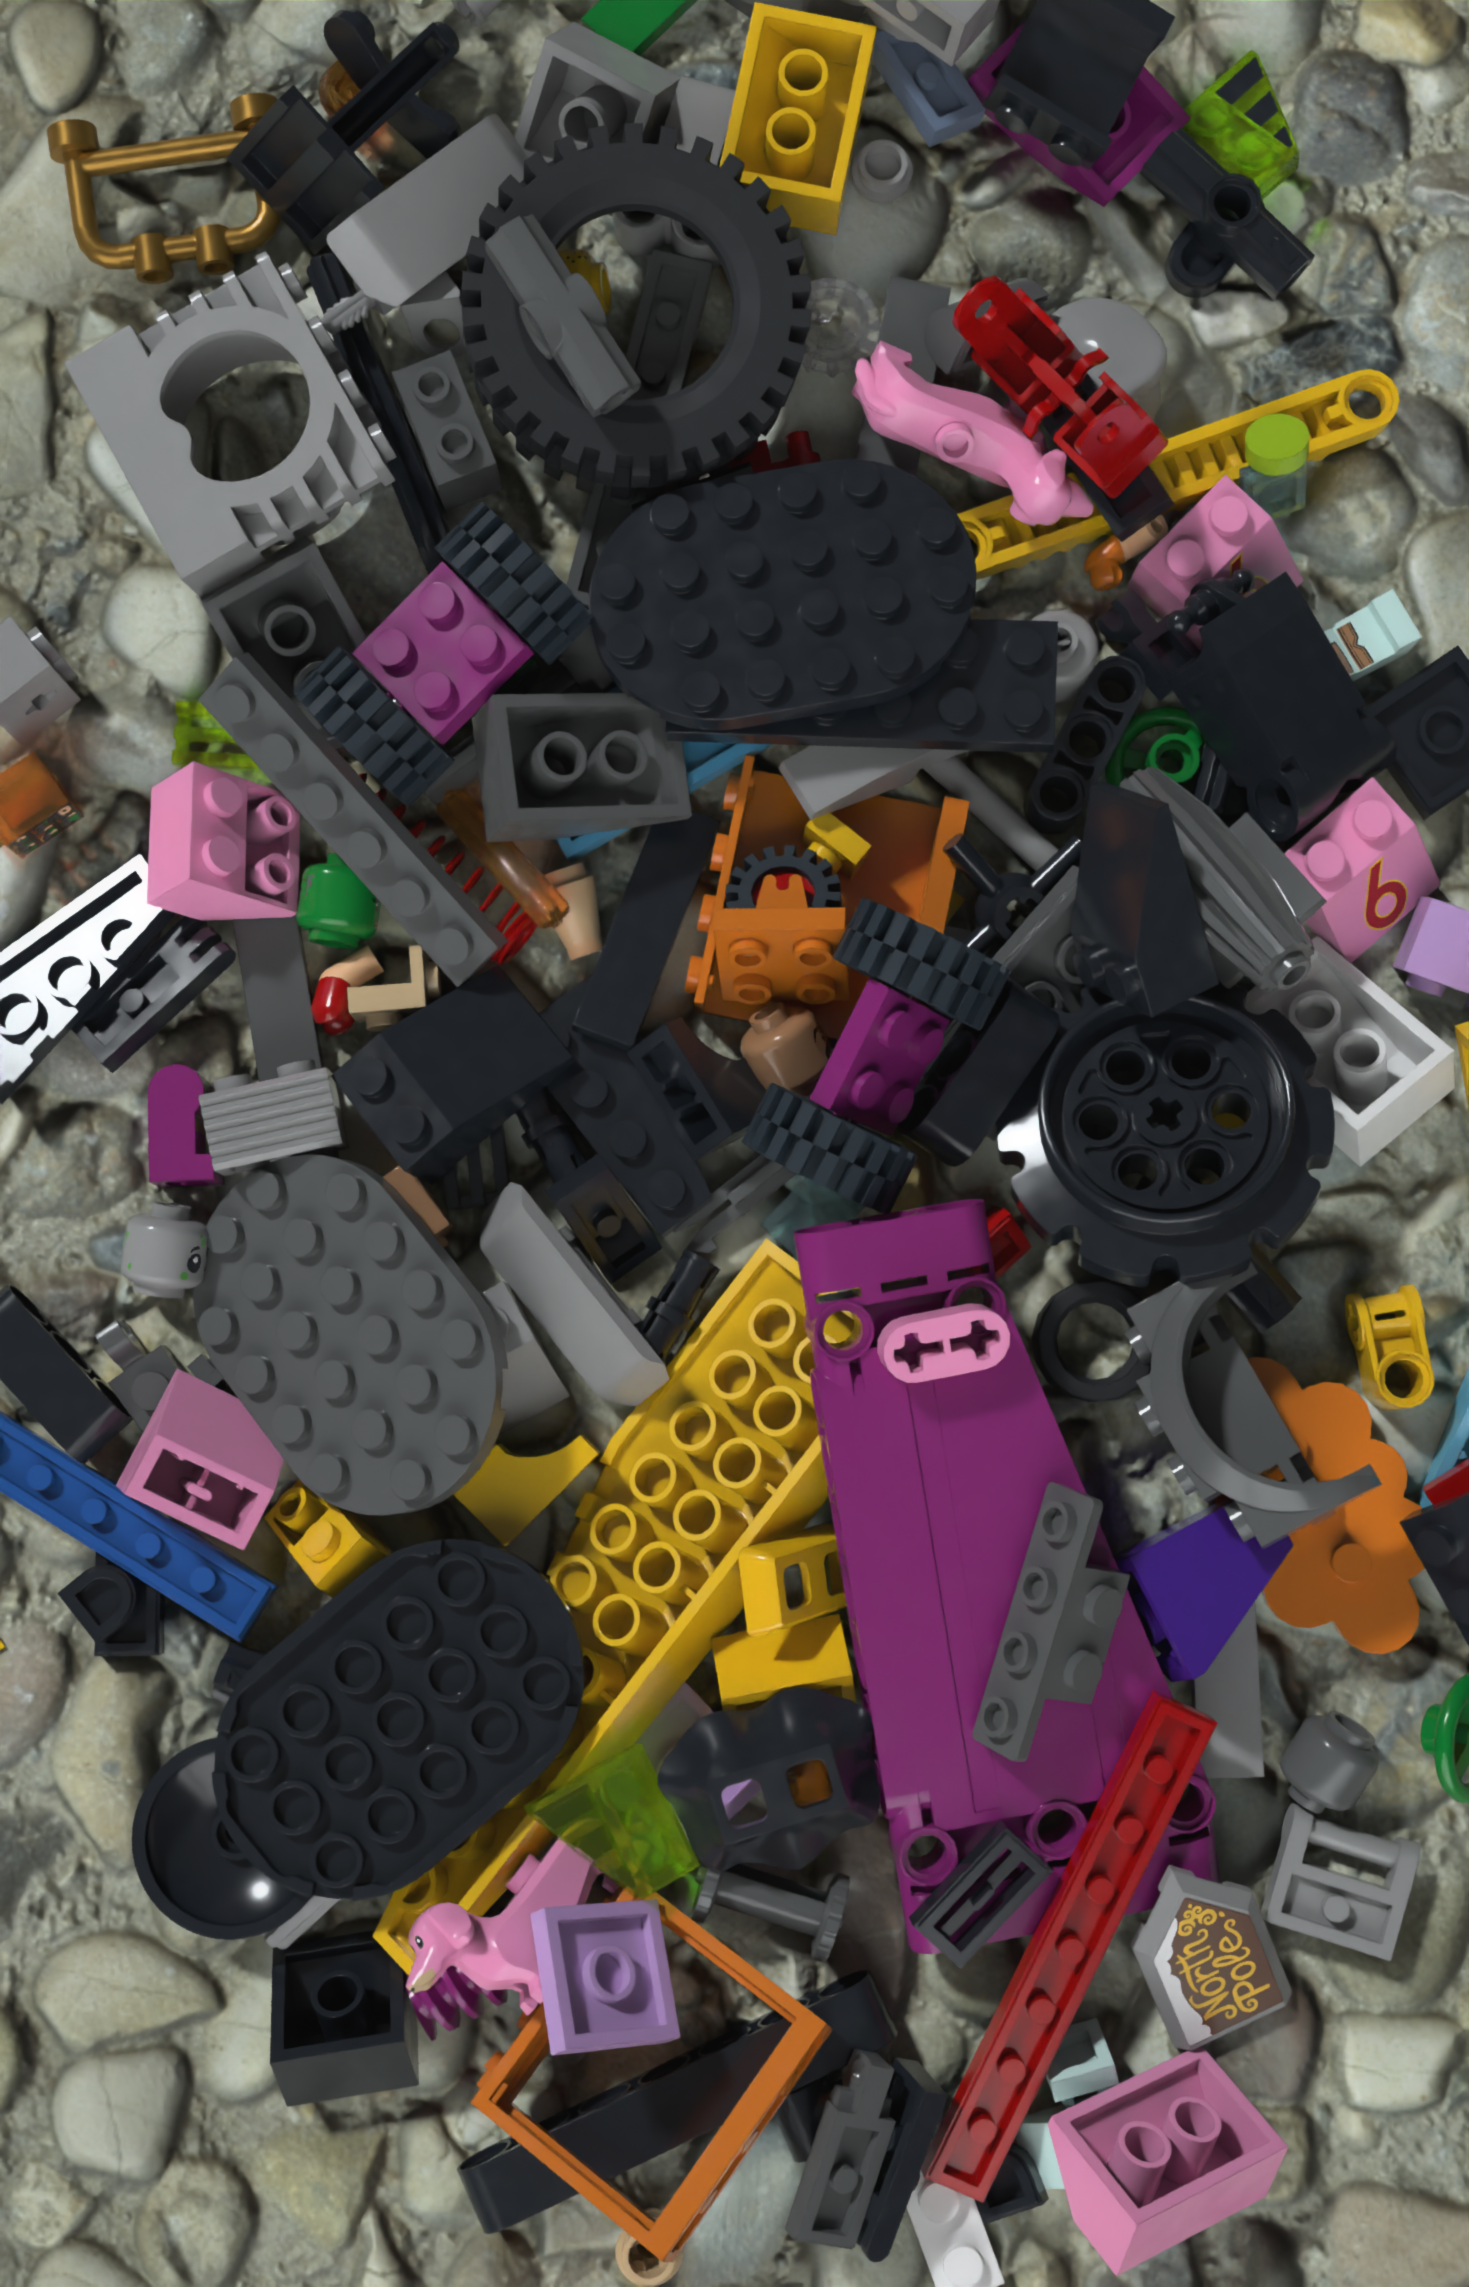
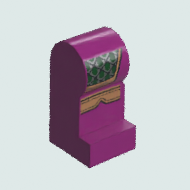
M173 1064L165 1066L155 1073L149 1083V1182L160 1188L224 1185V1176L214 1171L211 1155L206 1154V1131L199 1103V1095L213 1092L212 1087L203 1076L185 1065Z

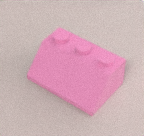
M1203 2046L1192 2051L1188 2050L1051 2116L1048 2123L1073 2221L1116 2276L1265 2198L1288 2149V2145Z

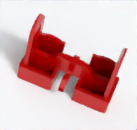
M991 276L973 286L959 302L953 315V326L974 348L971 354L972 359L1028 415L1021 430L1032 439L1038 430L1041 420L1063 403L1073 415L1055 433L1053 437L1054 442L1108 497L1112 499L1118 497L1168 445L1167 437L1150 416L1105 371L1099 376L1103 384L1086 402L1081 398L1075 389L1080 385L1092 367L1100 365L1109 359L1108 355L1098 348L1083 356L1064 331L1020 287L1014 293L1001 278ZM991 300L989 310L980 318H975V313L983 302Z

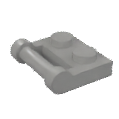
M1291 1803L1283 1820L1281 1842L1261 1908L1263 1920L1391 1961L1418 1867L1420 1845L1418 1842L1402 1837H1396L1394 1841H1390L1314 1817L1313 1812L1305 1807ZM1308 1842L1387 1867L1384 1886L1303 1861Z

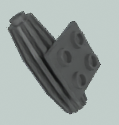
M1152 766L1146 767L1145 770L1139 769L1133 772V775L1129 778H1125L1119 787L1169 804L1216 976L1227 989H1230L1246 976L1262 990L1265 988L1267 991L1274 990L1275 987H1278L1280 990H1288L1299 984L1311 969L1310 957L1314 954L1315 950L1302 924L1327 902L1325 898L1247 812L1228 828L1211 808L1158 768L1155 769Z

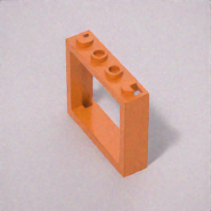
M633 1876L631 1879L633 1887L629 1889L621 1883L610 1899L606 1897L602 1903L657 1899L661 1923L792 2023L657 2220L651 2217L513 2103L514 2099L550 2051L543 2002L541 2004L538 2003L528 2016L523 2011L516 2024L521 2033L505 2054L501 2050L497 2051L486 2062L484 2067L487 2070L476 2084L480 2089L470 2103L662 2262H674L833 2029L644 1882Z

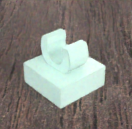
M1097 2018L1069 2026L1046 2073L1055 2103L1061 2101L1066 2108L1075 2105L1073 2097L1097 2091L1099 2094L1111 2086L1119 2084L1115 2064Z

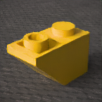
M300 1479L283 1493L276 1505L263 1517L314 1585L332 1598L376 1562L393 1553L384 1540L356 1513L341 1509L325 1501L311 1491Z

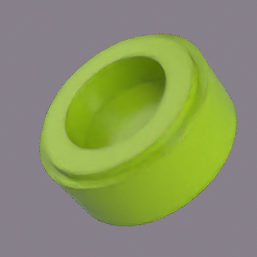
M1288 414L1263 416L1254 421L1246 431L1245 459L1252 469L1261 474L1280 476L1292 473L1303 466L1308 458L1309 430L1303 421Z

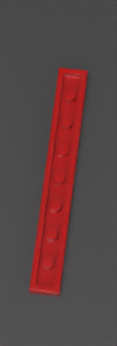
M1152 1690L927 2151L921 2167V2172L925 2179L982 2203L984 2202L1218 1724L1210 1715Z

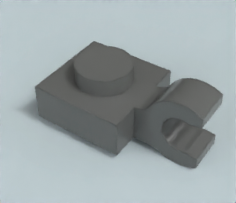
M115 1320L95 1334V1337L109 1357L122 1369L123 1372L109 1381L108 1385L143 1433L176 1369L178 1368L182 1371L183 1369L166 1345H160L148 1354L125 1320L120 1322Z

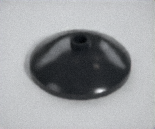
M213 1737L182 1750L167 1761L152 1777L139 1800L132 1827V1853L135 1868L144 1890L156 1907L171 1921L192 1933L204 1937L224 1940L245 1939L261 1935L281 1926L298 1913L311 1897L293 1892L266 1877L241 1853L230 1837L219 1813L213 1790L212 1772L215 1771V1747L217 1737Z

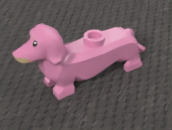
M881 340L870 357L871 364L864 358L857 360L855 367L857 381L851 392L854 397L859 399L867 421L875 432L889 439L912 446L994 484L1010 488L1014 497L1009 509L1010 514L1024 524L1031 526L1036 524L1052 525L1060 517H1088L1092 514L1094 503L1088 492L1073 479L1065 475L1067 457L1062 449H1054L1048 452L1045 435L1039 429L1035 436L1030 439L1021 430L1028 415L1011 398L1007 400L1003 408L994 400L980 394L931 384L908 368L913 361L910 353Z
M584 1815L572 1819L540 1861L529 1854L505 1886L515 1895L503 1912L491 1918L479 1917L468 1913L460 1905L450 1902L435 1904L426 1909L413 1923L409 1932L408 1943L413 1949L416 1959L408 1977L406 1988L413 1993L426 1991L437 1982L447 1968L456 1966L476 1985L485 1990L513 1989L518 1991L520 1994L519 2007L528 2016L538 2003L541 2004L543 2002L530 1914L544 1907L586 1904L592 1884L600 1874L604 1877L602 1887L613 1894L621 1882L608 1872L624 1864L630 1877L652 1847L647 1841L634 1838L639 1829L636 1821L633 1820L615 1828L602 1820ZM604 1824L615 1847L591 1860L570 1843Z

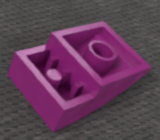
M1025 22L967 81L982 105ZM1143 66L1108 134L1112 138L1108 149L1088 170L1081 165L1070 166L1059 161L1050 153L1048 145L1028 133L1018 134L1006 129L996 120L995 113L985 108L986 111L984 113L1041 165L1075 190L1103 207L1142 169L1144 163L1150 158L1157 146L1172 131L1175 132L1182 128L1191 119Z

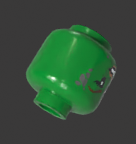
M329 853L327 863L308 866L303 873L296 922L302 929L309 932L308 941L337 949L355 950L358 949L359 941L367 940L374 936L378 926L381 902L337 853Z

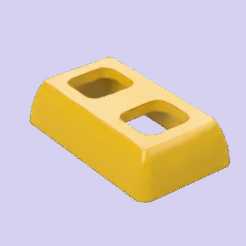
M822 1523L753 1544L740 1550L738 1560L747 1632L751 1637L765 1636L847 1607L833 1524ZM826 1555L828 1556L832 1588L831 1595L829 1594L827 1589L824 1565ZM798 1563L801 1569L804 1598L799 1606L789 1609L786 1600L784 1571L788 1566Z

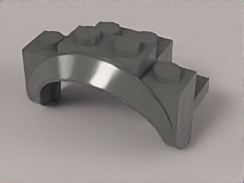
M1250 1262L1248 1270L1231 1277L1233 1274L1188 1284H1182L1180 1281H1177L1127 1309L1135 1326L1124 1332L1143 1366L1151 1363V1373L1136 1381L1144 1396L1134 1401V1404L1152 1436L1154 1437L1165 1431L1177 1455L1168 1459L1167 1463L1187 1496L1198 1490L1202 1499L1206 1502L1222 1494L1234 1499L1235 1501L1224 1506V1509L1243 1542H1246L1256 1537L1261 1547L1265 1549L1309 1524L1314 1526L1336 1514L1335 1510L1380 1487L1382 1483L1371 1464L1343 1478L1317 1482L1296 1442L1215 1306L1218 1300L1231 1289L1258 1274L1253 1263ZM1206 1341L1210 1349L1190 1360L1193 1345L1196 1347ZM1279 1468L1285 1477L1281 1481L1265 1478L1266 1475Z

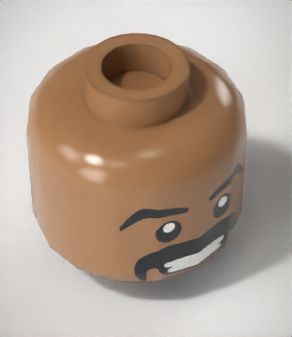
M774 1002L764 1006L749 1019L752 1027L742 1037L740 1045L741 1054L766 1091L770 1083H775L804 1097L812 1094L834 1050L815 1014L807 1007L791 1006L785 1008L782 1002Z

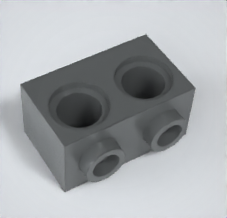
M451 350L392 372L400 401L445 512L503 490L496 460Z

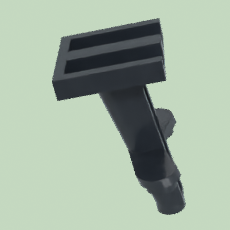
M355 9L337 11L326 21L324 37L328 47L360 91L326 122L293 85L272 105L227 156V159L314 255L327 244V235L333 229L371 201L384 188L379 180L355 155V152L386 122L426 159H429L462 135L459 123L450 113L444 110L433 109L415 95L459 52L458 37L447 24L438 21L432 22L388 64L375 42V30L369 18ZM435 39H437V40L441 43V45L443 46V48H441V47L437 44V42H436Z

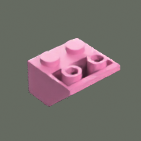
M195 761L151 788L146 904L201 921L285 918L296 915L299 900L300 812L282 792Z
M177 1368L116 1486L125 1495L244 1551L275 1491L284 1459L239 1398Z

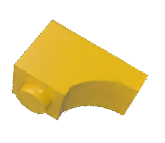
M583 1434L579 1435L564 1448L540 1456L518 1455L511 1453L502 1443L496 1444L476 1474L453 1495L506 1547L601 1452Z

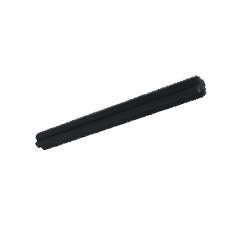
M334 253L317 255L310 259V265L307 267L306 272L323 314L326 313L328 308H332L334 303H339L341 298L355 295L344 266ZM361 317L360 323L355 322L353 328L342 329L337 334H332V337L353 373L352 377L361 393L363 392L382 425L381 429L397 456L387 463L396 481L392 482V486L428 575L443 561L467 585L468 583L435 549L450 532V529L365 318Z

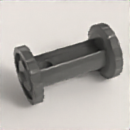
M737 1864L724 1871H713L706 1866L700 1867L695 1879L699 1885L690 1919L704 1923L713 1905L716 1904L811 1935V1959L825 1963L834 1945L838 1930L842 1928L845 1919L843 1912L848 1896L850 1876L836 1872L826 1891H822L742 1864Z

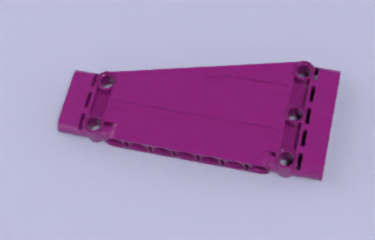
M983 1199L947 1202L794 1231L793 1234L806 1308L805 1331L808 1339L811 1341L815 1369L810 1371L813 1402L863 1708L871 1715L873 1724L872 1746L875 1771L880 1788V1806L884 1817L889 1821L888 1844L895 1858L908 1945L912 1951L921 1954L942 1953L913 1927L909 1916L1000 1820L1007 1824L1017 1837H1021L1037 1855L1039 1854L1044 1858L1053 1872L985 1944L1034 1934L1152 1690L1171 1698L1173 1696L1129 1592L1126 1589L1122 1610L1114 1628L1104 1661L1102 1676L1097 1684L1092 1704L1045 1699L1029 1755L1025 1762L1011 1761L973 1739L972 1732L1046 1487L1050 1482H1055L1082 1493H1087L1008 1309L1004 1294L997 1286ZM981 1265V1268L967 1269V1270H958V1271H954V1272H949V1273H947V1271H952V1270L963 1269V1268H968V1267H973V1266ZM917 1277V1278H915V1279L904 1280V1281L893 1282V1283H887V1284H882V1285H881V1283H884V1282H890V1281H896V1280H901V1279H907V1278ZM970 1287H979L984 1297L983 1305L996 1312L1008 1326L1010 1346L1005 1357L997 1365L985 1370L920 1383H906L893 1376L881 1363L877 1353L878 1338L882 1329L890 1321L902 1316L956 1306L959 1295ZM851 1288H852V1290H848V1291L837 1292V1293H829V1294H826V1295H821V1296L815 1297V1294H816V1293H827V1292L840 1291V1290H845V1289H851ZM838 1311H850L854 1318V1329L851 1335L840 1343L827 1342L823 1335L824 1324L827 1318ZM976 1320L971 1322L972 1329L970 1334L950 1339V1344L966 1343L976 1353L982 1350V1339L992 1336V1330H987ZM912 1333L904 1335V1347L894 1350V1355L901 1356L910 1366L916 1363V1352L937 1347V1342L921 1343ZM1098 1523L1087 1563L1109 1566L1119 1570L1102 1528ZM1200 1760L1189 1781V1791L1186 1797L1178 1803L1124 1915L1154 1908L1161 1894L1157 1887L1168 1865L1190 1870L1195 1877L1221 1884L1211 1821L1216 1808V1798ZM1054 1809L1063 1810L1062 1820L1055 1828L1048 1831L1038 1830V1824L1047 1812ZM926 1835L937 1837L934 1848L928 1854L921 1857L908 1855L911 1844L917 1838ZM1006 1848V1849L1000 1854V1856L984 1871V1873L968 1888V1890H967V1891L951 1906V1908L935 1923V1926H936V1925L941 1921V1919L958 1903V1901L974 1886V1884L990 1869V1867L1007 1851L1008 1848ZM1021 1861L994 1890V1895L979 1910H975L949 1939L955 1943L1027 1865Z

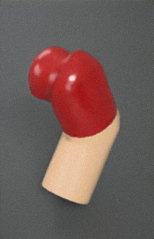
M368 945L327 968L319 978L311 1005V1012L314 1022L321 1023L323 1030L329 1035H341L347 1032L355 1022L349 1014L347 988L359 987L384 972Z

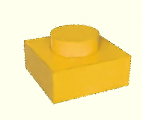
M830 812L810 820L805 826L802 841L809 846L807 849L816 852L817 864L826 859L832 865L833 875L841 871L851 879L867 860L871 845Z

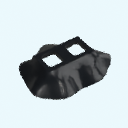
M798 1687L783 1690L753 1710L715 1711L694 1723L681 1737L675 1748L666 1756L658 1773V1787L664 1797L672 1804L686 1831L691 1848L701 1863L713 1871H724L741 1863H763L784 1869H802L810 1864L833 1839L843 1832L872 1823L877 1817L880 1807V1788L874 1763L871 1715L865 1708L850 1699L838 1697L818 1689ZM814 1759L821 1760L826 1765L832 1785V1794L825 1800L809 1805L800 1806L796 1804L786 1777L788 1769ZM747 1780H755L761 1786L768 1812L763 1819L735 1826L728 1819L721 1797L722 1791L728 1786Z

